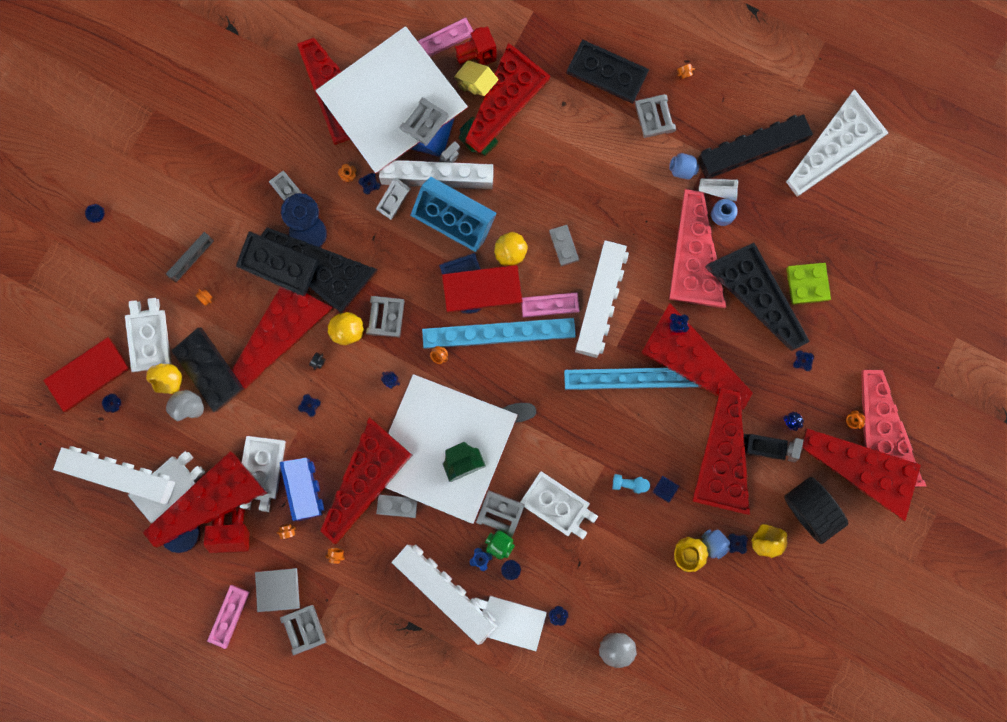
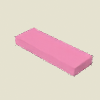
M464 18L419 40L418 43L428 56L431 57L470 38V33L473 32V29L467 18Z
M578 292L522 298L523 303H521L523 318L577 313L580 311Z
M230 585L207 642L224 649L228 647L250 593L249 591Z

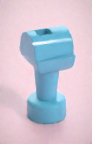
M614 474L612 489L620 490L621 487L632 489L636 494H640L649 490L650 483L642 477L622 479V475Z

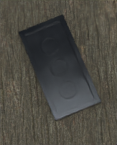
M582 39L566 74L633 104L649 69Z
M249 231L236 267L305 296L319 260Z
M202 327L195 329L171 350L213 412L219 411L244 390V387Z

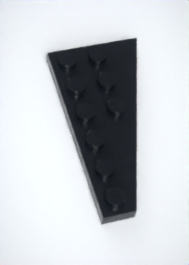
M268 227L261 234L263 237L319 260L309 287L340 313L345 311L378 271L376 268L295 239Z
M751 243L705 266L789 350L793 351L810 342L755 243Z

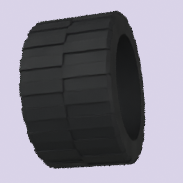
M809 477L784 495V499L793 514L808 533L820 544L825 543L848 526L849 522L842 509L827 490L813 477Z

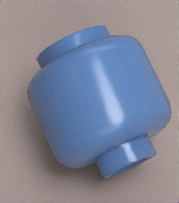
M679 153L671 159L670 171H672L674 177L689 180L698 173L699 164H697L694 156Z
M729 199L719 200L712 208V220L720 226L731 224L737 216V206Z
M709 529L701 536L703 538L702 542L707 546L710 558L717 557L720 559L729 552L730 541L720 530L711 531Z

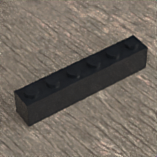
M793 115L786 119L787 121L780 123L778 121L771 124L770 128L764 130L759 128L749 136L741 135L731 143L726 141L718 145V148L703 150L698 158V163L705 179L713 178L808 141L813 133L805 115Z

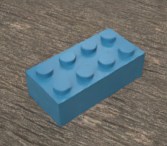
M430 177L422 184L410 216L476 252L485 242L497 213Z

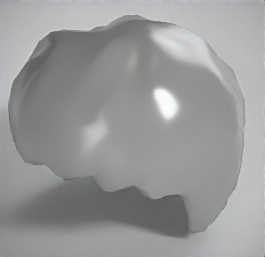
M189 390L175 392L166 405V412L176 421L186 417L198 418L203 414L204 410L201 398Z
M609 633L600 642L599 655L608 666L614 668L627 667L634 661L637 655L635 642L624 633Z

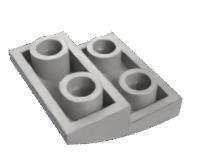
M297 568L255 572L257 612L300 608Z

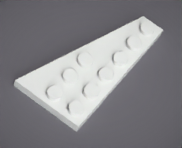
M855 89L786 183L797 197L888 134L887 130Z

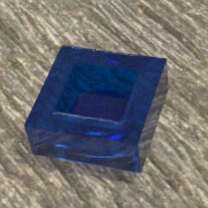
M661 476L652 493L669 503L679 486L666 477Z

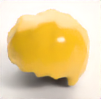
M509 232L503 234L495 243V257L501 265H518L523 261L528 245L522 235Z
M339 313L330 319L327 332L333 342L343 346L349 345L362 338L364 331L361 318L353 313Z
M161 363L153 365L148 369L146 379L151 383L156 393L174 394L180 389L182 375L176 366Z
M762 524L751 539L753 550L759 556L770 558L780 556L787 547V533L780 528Z
M682 538L676 544L674 560L677 566L685 572H696L707 562L709 555L707 546L700 539Z

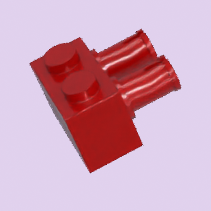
M488 26L476 28L470 33V41L455 46L459 65L473 59L477 60L478 64L485 66L497 61L496 44Z
M234 508L231 525H224L225 515L213 520L211 526H205L204 546L209 553L249 551L250 532L245 524H243L245 509L238 508L237 511V508Z

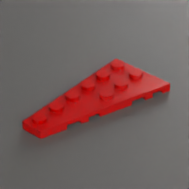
M315 38L297 43L314 91L342 72ZM315 91L334 145L350 140L347 133Z
M510 43L507 44L499 66L495 71L498 81L485 95L465 142L479 153L544 87L551 77Z
M280 286L232 369L244 390L334 308L307 293L305 296H302Z
M669 303L641 353L716 396L719 394L720 387L740 392L743 411L753 392Z
M720 387L692 501L750 515L741 393L738 391Z
M370 417L368 418L365 431L359 439L360 442L356 452L353 453L344 474L340 489L337 490L331 509H329L320 530L333 544H337L412 457V454Z
M808 428L805 429L802 444L804 451L831 468L836 474L845 478L847 482L868 497L880 503L882 507L891 511L899 519L906 521L920 464Z
M230 451L142 533L153 547L158 548L178 538L179 535L192 531L203 523L211 522L233 511L234 508L251 502L252 499L260 495L268 494V492L237 456Z

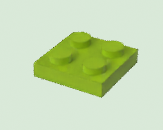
M826 263L796 265L786 268L791 305L831 300Z

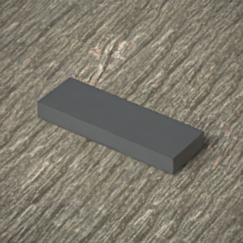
M203 232L166 275L177 282L214 240Z

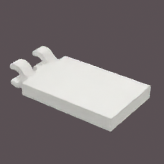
M148 299L149 310L141 311V303L137 302V300L129 301L130 315H125L131 372L147 371L151 366L161 363L171 364L166 316L164 310L159 311V299Z
M246 436L242 463L268 492V494L260 495L254 499L261 500L259 510L269 512L270 499L277 498L281 474L279 462H283L286 441ZM251 502L240 505V508L250 510Z
M185 451L178 459L172 456L151 474L154 476H158V473L170 476L169 480L175 482L168 504L128 494L151 524L196 483L197 479L206 473L201 466L195 467L191 472L185 467L194 458L189 452Z
M542 471L520 502L525 504L524 507L565 535L569 536L573 532L581 539H584L587 534L586 531L579 527L584 517L592 523L598 518L596 514L587 509L590 503Z
M490 596L488 601L479 598L474 599L481 605L480 608L483 609V613L488 612L495 618L494 623L497 627L488 638L533 651L537 650L547 612Z

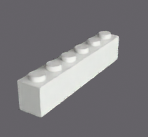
M394 160L379 171V179L381 185H390L393 179L397 178L407 186H422L430 177H433L451 188L493 189L494 169L493 164Z
M604 241L577 342L576 353L595 358L598 357L599 353L603 354L605 343L602 342L603 336L608 335L610 325L607 324L608 317L612 318L615 308L611 306L613 299L617 300L619 288H616L617 282L622 281L624 270H621L622 263L626 264L629 255L626 252L627 246Z
M70 446L69 449L61 447L53 470L159 503L168 504L175 485L174 481L169 480L170 476L158 473V476L151 475V470L140 468V471L133 469L135 465L123 462L122 465L116 464L117 460L105 457L102 460L98 458L99 454L87 451V454H82V449Z
M407 544L392 563L477 645L482 644L497 627L494 623L495 618L488 612L483 613L479 609L481 605L473 598L470 600L465 596L466 591L459 585L455 586L451 582L452 578L443 571L441 573L436 568L438 565L431 558L426 559L422 555L424 552L417 545Z

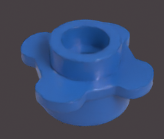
M476 548L474 556L470 559L469 563L471 566H477L481 571H485L488 568L489 560L492 559V555L483 552L481 548Z

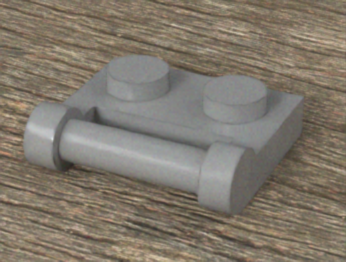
M664 94L635 101L644 138L676 131V126L672 123L667 95ZM655 104H660L665 126H661Z
M422 97L417 108L399 128L404 133L409 134L427 146L449 115ZM428 109L414 129L411 128L423 111Z
M371 296L369 328L366 329V334L400 338L405 300ZM379 304H384L381 329H377Z
M488 490L476 523L480 525L483 523L508 533L507 535L513 537L525 504ZM486 512L512 521L511 526L486 517Z
M314 605L280 617L281 623H284L291 642L293 655L327 642ZM296 618L304 641L302 646L299 644L291 619Z

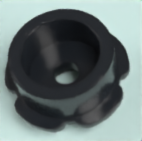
M316 352L309 364V366L314 368V371L317 368L321 369L326 359L323 358V353L319 354Z

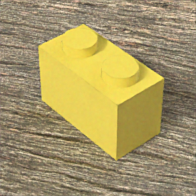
M467 61L454 76L461 90L465 92L467 90L474 95L479 94L485 96L498 81V78L488 66Z

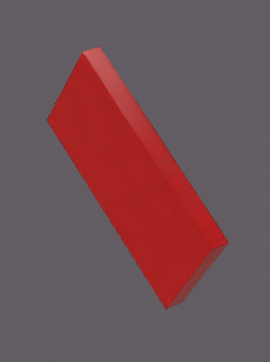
M518 265L442 274L447 313L523 303Z
M107 337L43 381L62 411L67 412L130 368L112 340Z

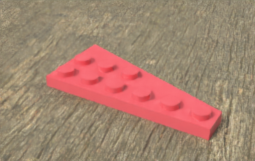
M684 190L669 300L725 309L726 303L723 297L722 284L705 267L707 264L716 261L717 257L712 241L704 192Z
M862 370V408L865 417V425L863 427L864 447L916 463L912 453V446L904 425L898 416V409L892 400L891 391L883 370ZM919 472L915 487H926L925 481L922 480Z

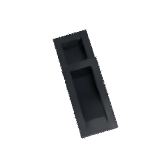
M744 434L745 455L779 460L786 459L787 440Z

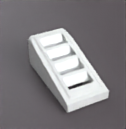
M701 178L699 191L737 201L738 180Z

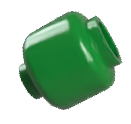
M500 530L496 531L495 534L490 533L485 541L488 544L486 551L499 560H502L504 557L508 558L515 547L513 544L514 540Z

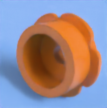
M691 63L677 69L678 76H682V79L692 76V71L695 68L692 67Z
M344 164L338 170V175L342 181L350 182L356 177V168L353 165Z
M198 289L199 292L195 294L198 300L204 306L209 303L211 304L210 299L213 297L207 290L201 291Z
M435 346L430 353V357L435 363L442 364L448 360V352L444 347Z
M852 411L846 418L847 425L852 429H861L865 425V417L859 411Z
M284 524L279 526L280 530L276 532L279 534L280 539H286L295 536L294 530L296 528L291 526V524Z
M329 548L328 554L325 555L329 562L338 564L341 560L345 559L344 551L339 548Z

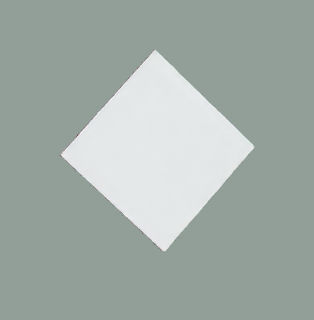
M406 26L315 90L375 173H378L420 143L409 134L404 133L399 127L411 116L422 97L448 113L449 117L443 125L468 108ZM428 109L423 111L411 128L414 129Z
M413 374L388 432L412 454V457L385 488L474 524L518 415ZM462 442H466L473 448H478L486 467L453 482H449L443 467L445 450Z

